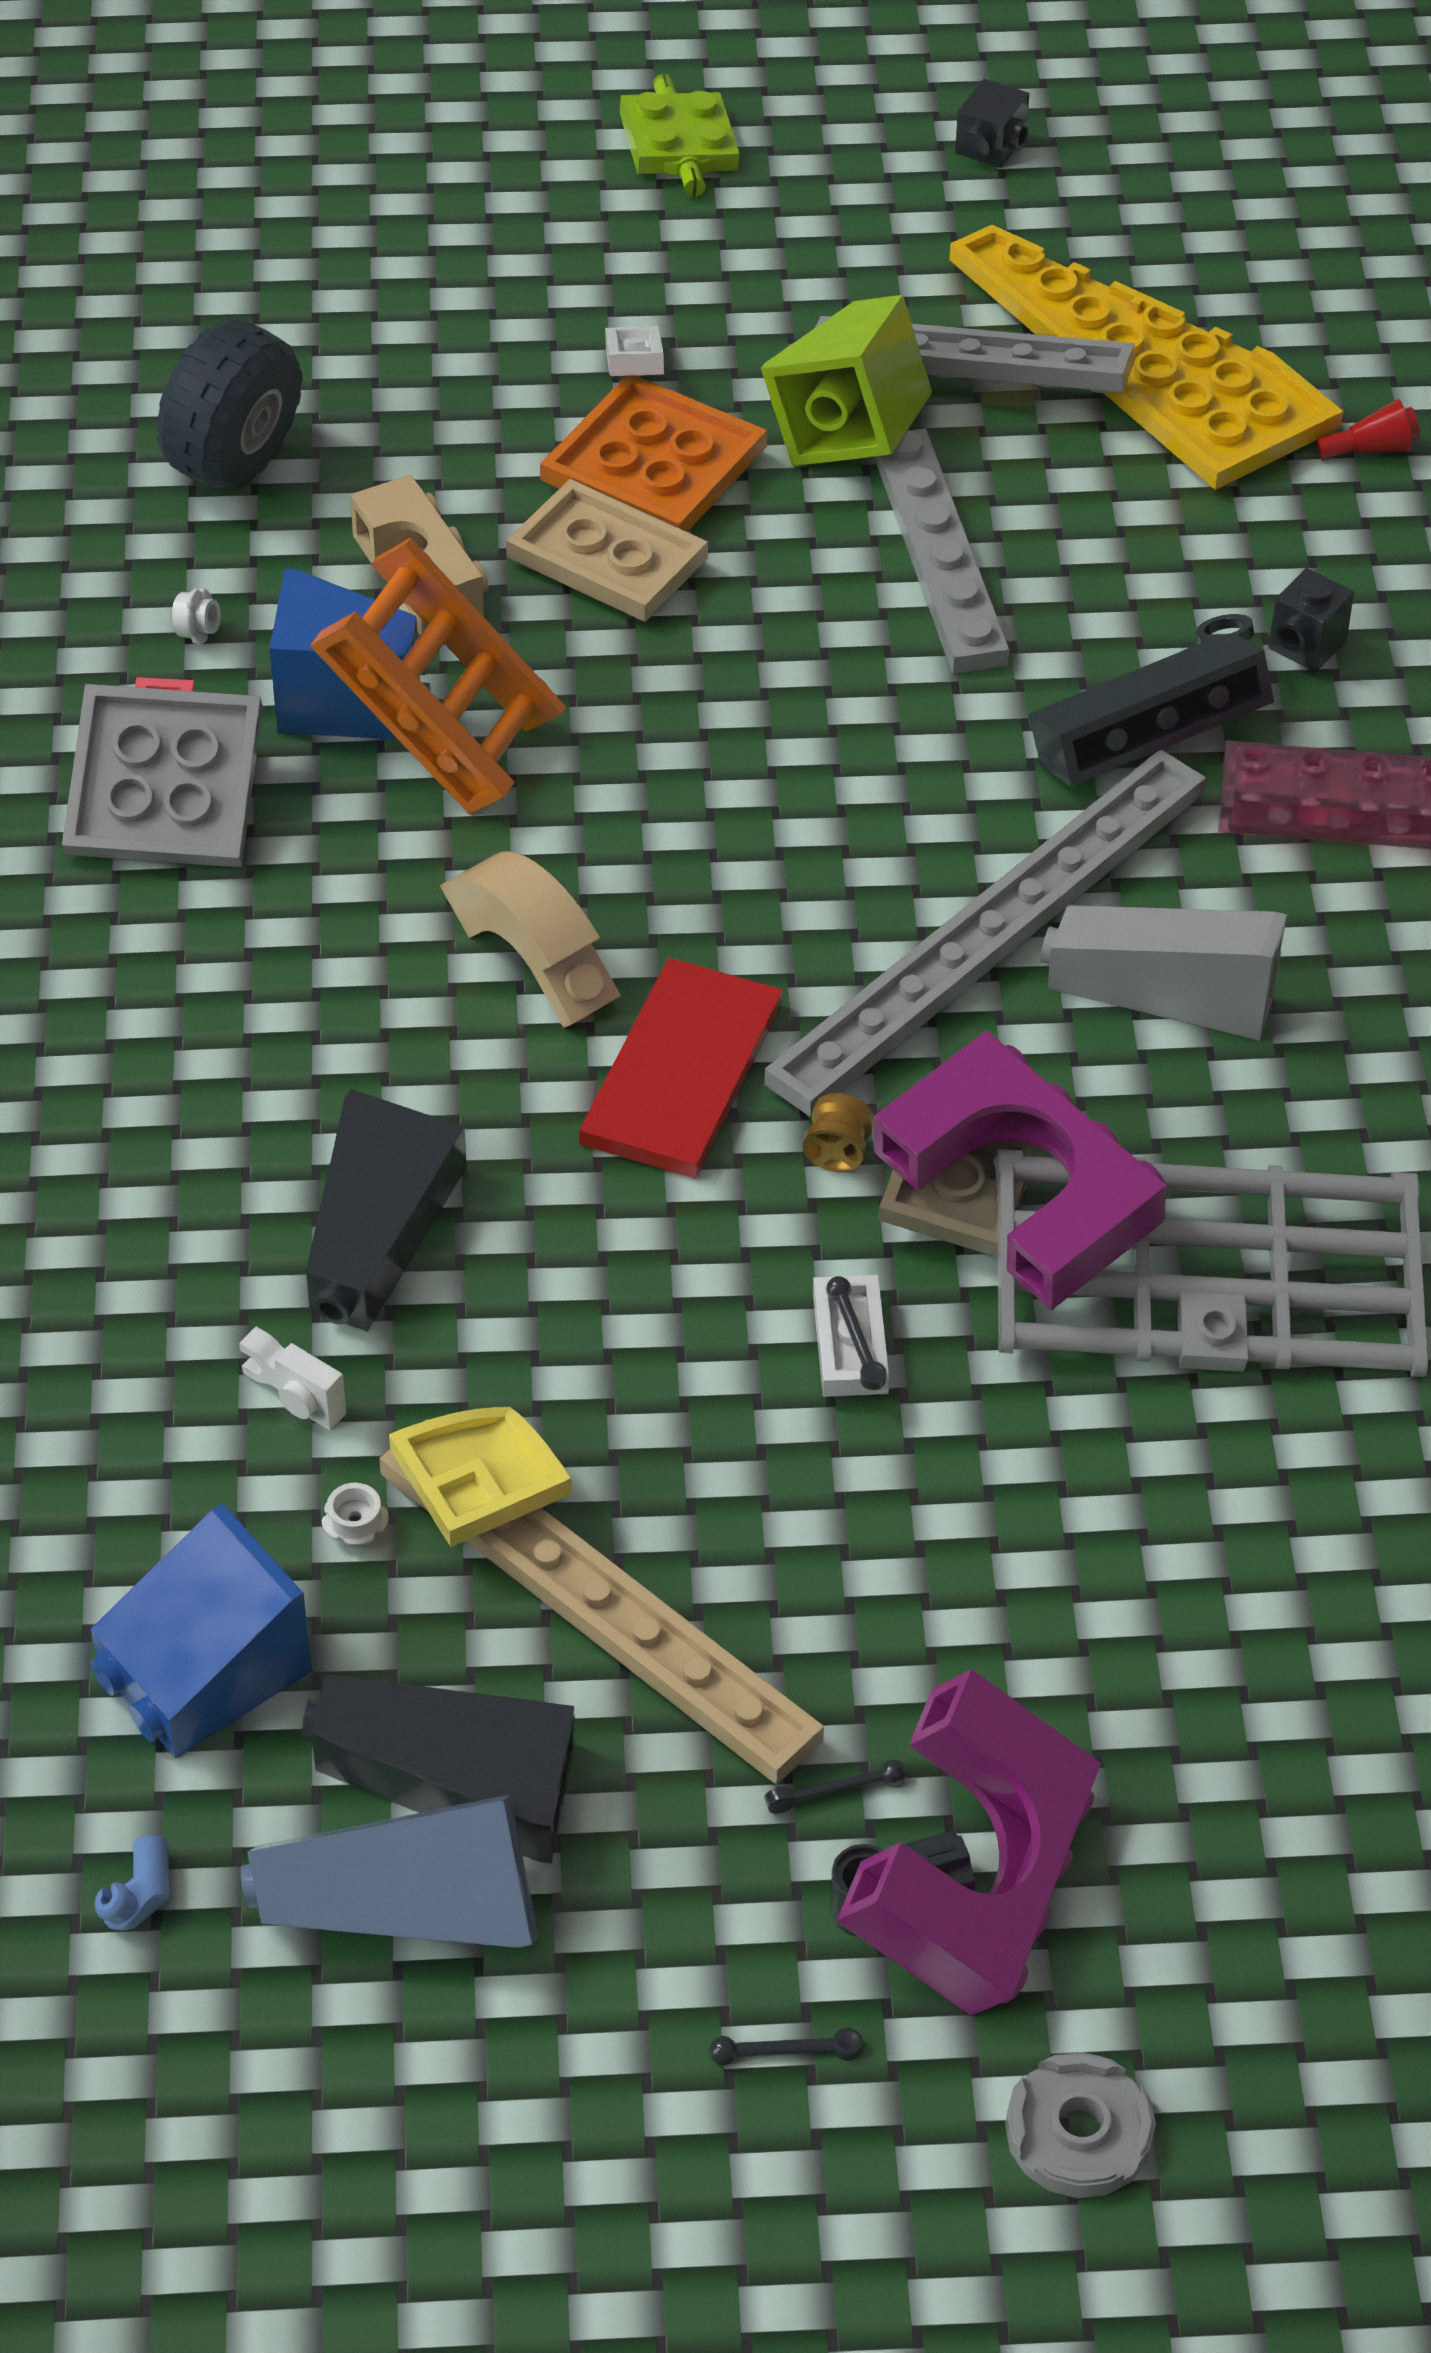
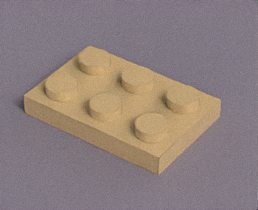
M569 479L506 540L507 558L646 622L708 559V541Z

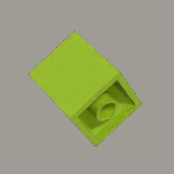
M903 295L853 301L768 360L761 367L792 466L891 455L932 394Z

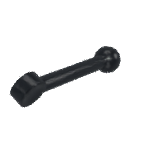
M842 1276L833 1277L827 1283L826 1292L830 1299L837 1301L862 1364L860 1383L868 1390L881 1389L886 1383V1368L873 1359L849 1299L852 1291L851 1284Z
M889 1760L883 1764L880 1770L794 1790L787 1786H779L769 1790L765 1794L764 1799L770 1813L780 1814L790 1810L796 1803L881 1783L889 1787H898L907 1778V1768L898 1760Z
M853 2028L840 2029L836 2032L834 2038L735 2043L730 2037L720 2036L716 2037L710 2044L709 2054L711 2059L718 2065L731 2064L736 2057L832 2052L839 2059L850 2061L860 2055L862 2037Z

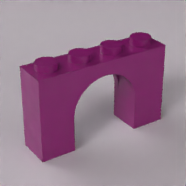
M987 1030L874 1115V1152L917 1191L970 1151L994 1142L1016 1141L1037 1146L1049 1152L1064 1166L1070 1176L1066 1187L1050 1202L1007 1234V1271L1051 1311L1164 1222L1167 1185L1159 1171L1147 1161H1138L1119 1144L1115 1134L1108 1126L1102 1122H1093L1074 1106L1071 1097L1061 1086L1056 1083L1049 1084L1030 1068L1028 1061L1017 1048L1012 1045H1003Z
M973 1669L931 1690L909 1746L970 1790L988 1813L995 1829L999 1848L998 1871L991 1890L988 1894H984L964 1887L900 1842L860 1862L837 1918V1922L970 2016L1000 2003L1010 2002L1023 1988L1028 1977V1968L1025 1966L1034 1940L1043 1932L1050 1919L1051 1909L1048 1907V1903L1056 1882L1066 1872L1071 1863L1073 1851L1069 1847L1078 1824L1088 1814L1094 1802V1793L1091 1789L1101 1765L1099 1761Z

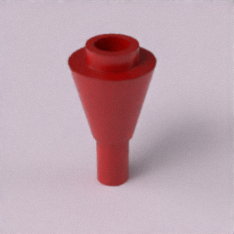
M1397 399L1349 427V430L1317 438L1316 446L1321 460L1352 451L1356 453L1412 452L1413 440L1420 438V429L1414 409L1412 407L1404 408L1402 402Z

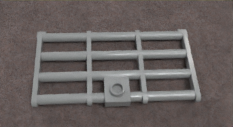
M997 1150L993 1164L996 1168L999 1217V1353L1013 1354L1014 1348L1135 1355L1136 1361H1150L1151 1356L1178 1357L1179 1368L1244 1372L1248 1361L1274 1363L1276 1369H1289L1291 1364L1406 1370L1410 1371L1411 1377L1426 1376L1428 1353L1418 1213L1420 1184L1416 1173L1392 1172L1390 1177L1291 1172L1283 1171L1282 1166L1269 1165L1267 1170L1150 1163L1163 1177L1167 1190L1267 1196L1268 1225L1164 1219L1162 1224L1132 1247L1133 1272L1101 1271L1072 1294L1134 1298V1329L1015 1322L1014 1292L1030 1291L1007 1271V1234L1037 1211L1014 1210L1013 1181L1067 1184L1070 1176L1056 1158L1023 1156L1022 1150ZM1135 1157L1138 1161H1146V1158ZM1284 1197L1399 1203L1401 1232L1286 1226ZM1149 1244L1268 1250L1270 1254L1271 1280L1152 1274L1149 1268ZM1287 1252L1403 1258L1405 1288L1288 1281ZM1150 1299L1178 1302V1331L1151 1330ZM1246 1305L1272 1306L1273 1337L1247 1335ZM1289 1307L1406 1314L1408 1344L1291 1338Z

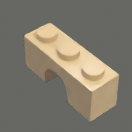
M412 475L350 494L353 537L371 563L379 555L412 538L484 617L483 594L489 590L484 568L479 561H471L464 550V545L457 529L454 526L448 527L441 518L434 496L431 493L425 494ZM404 601L401 604V608L403 611L417 616V631L421 635L427 625Z

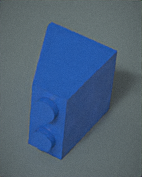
M297 569L284 570L269 648L277 733L398 740L310 646L321 630L356 611L362 618L375 599ZM398 609L379 634V637L401 660H403L418 639L417 616ZM426 667V669L423 671V673H422L421 675H425V676H426L427 667ZM422 682L431 692L430 683Z
M223 1503L211 1510L91 1628L96 1657L90 1661V1665L96 1679L109 1695L113 1696L119 1692L130 1705L131 1717L141 1734L150 1742L159 1739L175 1759L312 1672L304 1593Z

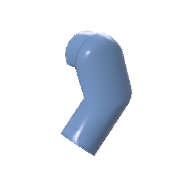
M146 1835L136 1839L133 1843V1878L126 1884L112 1883L111 1891L103 1887L98 1892L94 1905L95 1911L109 1928L120 1931L135 1929L166 1903L169 1897L168 1841L156 1835Z

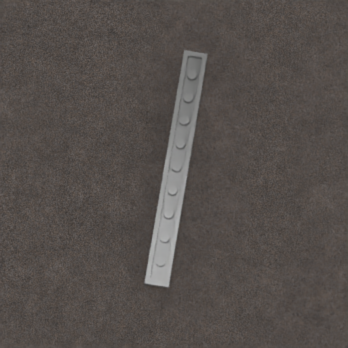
M1157 751L765 1068L764 1085L811 1117L815 1103L820 1097L831 1093H841L1059 914L1067 905L1076 900L1204 794L1206 777L1165 751Z

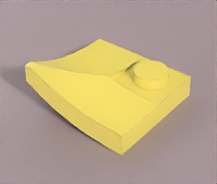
M490 1407L456 1412L414 1424L389 1434L390 1451L450 1547L572 1495L571 1477L536 1430L511 1407Z

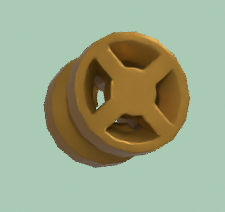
M831 1093L820 1097L815 1103L812 1112L813 1125L808 1128L803 1139V1151L810 1161L825 1170L834 1172L854 1170L863 1162L866 1152L865 1140L872 1134L874 1114L865 1102L852 1095Z

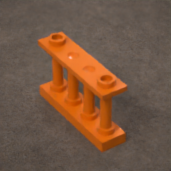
M409 538L379 555L372 562L371 565L386 580L387 585L361 618L356 611L321 630L310 646L468 814H471L504 798L515 783L497 762L519 730L523 728L525 732H528L562 715L566 706L435 565L430 556L412 538ZM405 601L424 621L427 627L403 660H401L379 637V634ZM445 644L466 669L441 703L419 680V677L441 646ZM484 686L505 711L480 745L458 720L481 687Z

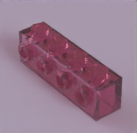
M1226 741L1220 780L1218 832L1431 849V757Z

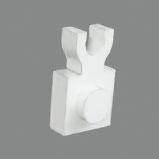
M257 1326L239 1343L240 1351L250 1356L242 1365L243 1374L259 1383L270 1384L278 1389L279 1400L296 1417L301 1419L310 1418L326 1429L331 1430L347 1414L344 1380L341 1372L292 1343L284 1349L276 1339Z

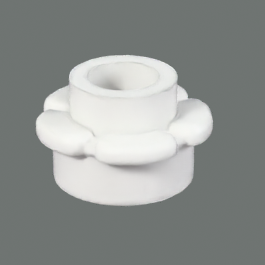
M193 589L191 592H181L177 595L172 607V625L177 636L191 638L194 644H203L208 639L207 634H213L218 630L221 621L220 606L215 599H212L207 589Z
M347 1483L339 1486L330 1494L324 1507L326 1516L322 1518V1526L324 1532L332 1540L341 1539L348 1546H362L372 1542L374 1534L382 1533L385 1530L389 1520L388 1510L381 1506L380 1497L372 1487L362 1483ZM353 1517H360V1518H361V1519L358 1520V1521H350V1520H349L350 1518H353Z

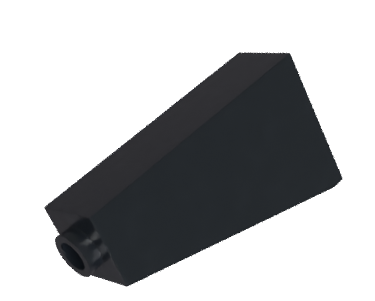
M353 1089L348 1091L344 1098L306 1267L310 1312L320 1315L323 1319L333 1324H347L367 1332L369 1331L467 1168L464 1126Z
M325 1674L319 1701L309 1699L307 1702L302 1727L303 1741L312 1742L315 1771L418 1813L511 1794L522 1855L538 1862L552 1863L576 1744L574 1706Z

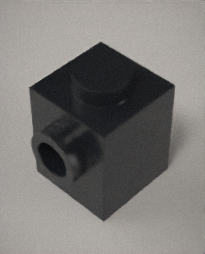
M983 78L957 112L955 154L1002 168L1012 153L1020 151L1026 142L1029 131L1028 110L1030 93Z
M1305 568L1275 598L1268 649L1316 673L1347 642L1354 591Z

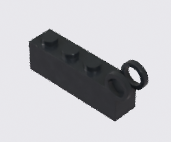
M1226 614L1211 618L1197 627V645L1028 714L1040 766L1070 787H1073L1274 703L1265 651L1248 641L1254 635L1252 619L1243 614ZM1240 628L1239 630L1227 635H1211L1212 633L1222 629Z

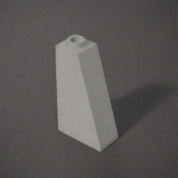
M1067 905L1059 928H1048L1042 946L1040 960L1043 963L1050 964L1047 989L1260 1041L1274 1000L1287 914L1270 911Z

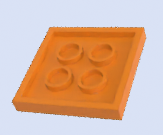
M636 375L625 376L540 463V481L560 489L569 479H572L688 532L767 447V430Z

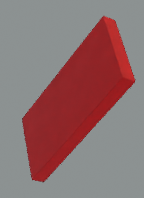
M668 957L579 1129V1145L696 1179L782 1006L783 989Z

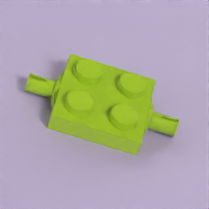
M661 74L652 83L655 93L645 92L640 95H621L619 112L637 174L664 173L679 176L682 179L686 195L692 197L694 189L695 196L698 197L706 189V184L702 177L703 174L716 171H738L740 153L720 92L693 91L691 93H677L672 76L666 74L664 82L663 74Z

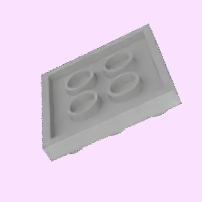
M85 684L62 840L65 855L242 868L263 710L261 697Z

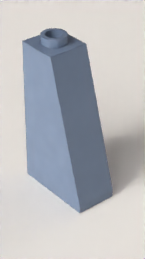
M511 1794L258 1845L247 1852L250 1864L241 1866V1883L248 1908L258 1907L261 1924L516 1948L532 1945L539 1937Z

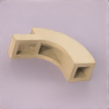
M500 852L440 885L469 938L483 931H491L503 937L517 950L534 974L563 1028L574 1024L621 996L592 945L594 941L600 938L595 928L568 891L548 871L533 860L515 852Z

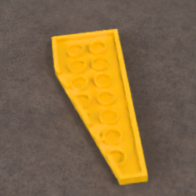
M994 225L985 227L950 243L949 260L1034 334L1134 343L1135 362L1124 391H1110L1104 394L1215 490L1316 441L1317 438L1324 437L1341 428L1344 411L1277 355L1262 347L1256 346L1252 352L1231 343L1232 334L1218 327H1214L1211 331L1207 332L1185 322V312L1117 281H1114L1109 287L1090 278L1091 269L1075 262L1069 267L1045 258V248Z

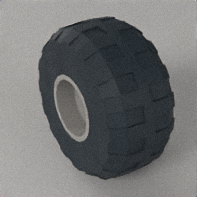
M235 319L217 323L214 327L205 329L198 335L193 344L187 347L179 363L174 367L168 378V384L162 393L159 403V414L156 417L157 442L165 460L170 463L171 467L182 474L215 490L245 485L268 466V462L274 454H277L288 430H290L293 424L294 415L302 394L301 383L303 382V375L299 367L300 363L291 345L257 325L245 320Z

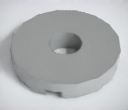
M1085 2052L1054 2055L1038 2063V2069L1030 2072L1025 2079L1023 2076L1012 2091L1005 2123L1010 2153L1026 2176L1050 2192L1078 2199L1106 2196L1131 2183L1148 2161L1156 2123L1151 2098L1143 2086L1140 2084L1138 2087L1134 2080L1126 2076L1127 2070L1112 2059ZM1082 2111L1095 2117L1101 2128L1091 2136L1078 2137L1068 2133L1062 2127L1060 2120L1070 2112Z

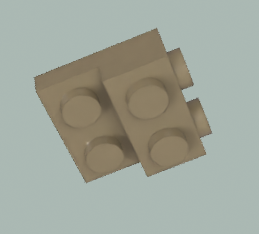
M1000 1141L980 1146L964 1155L919 1191L893 1170L879 1207L877 1220L998 1257V1189L996 1185V1168L993 1164L994 1157L997 1155L998 1149L1022 1150L1023 1156H1035L1037 1146L1016 1141ZM1013 1181L1014 1210H1018L1027 1184L1025 1181Z

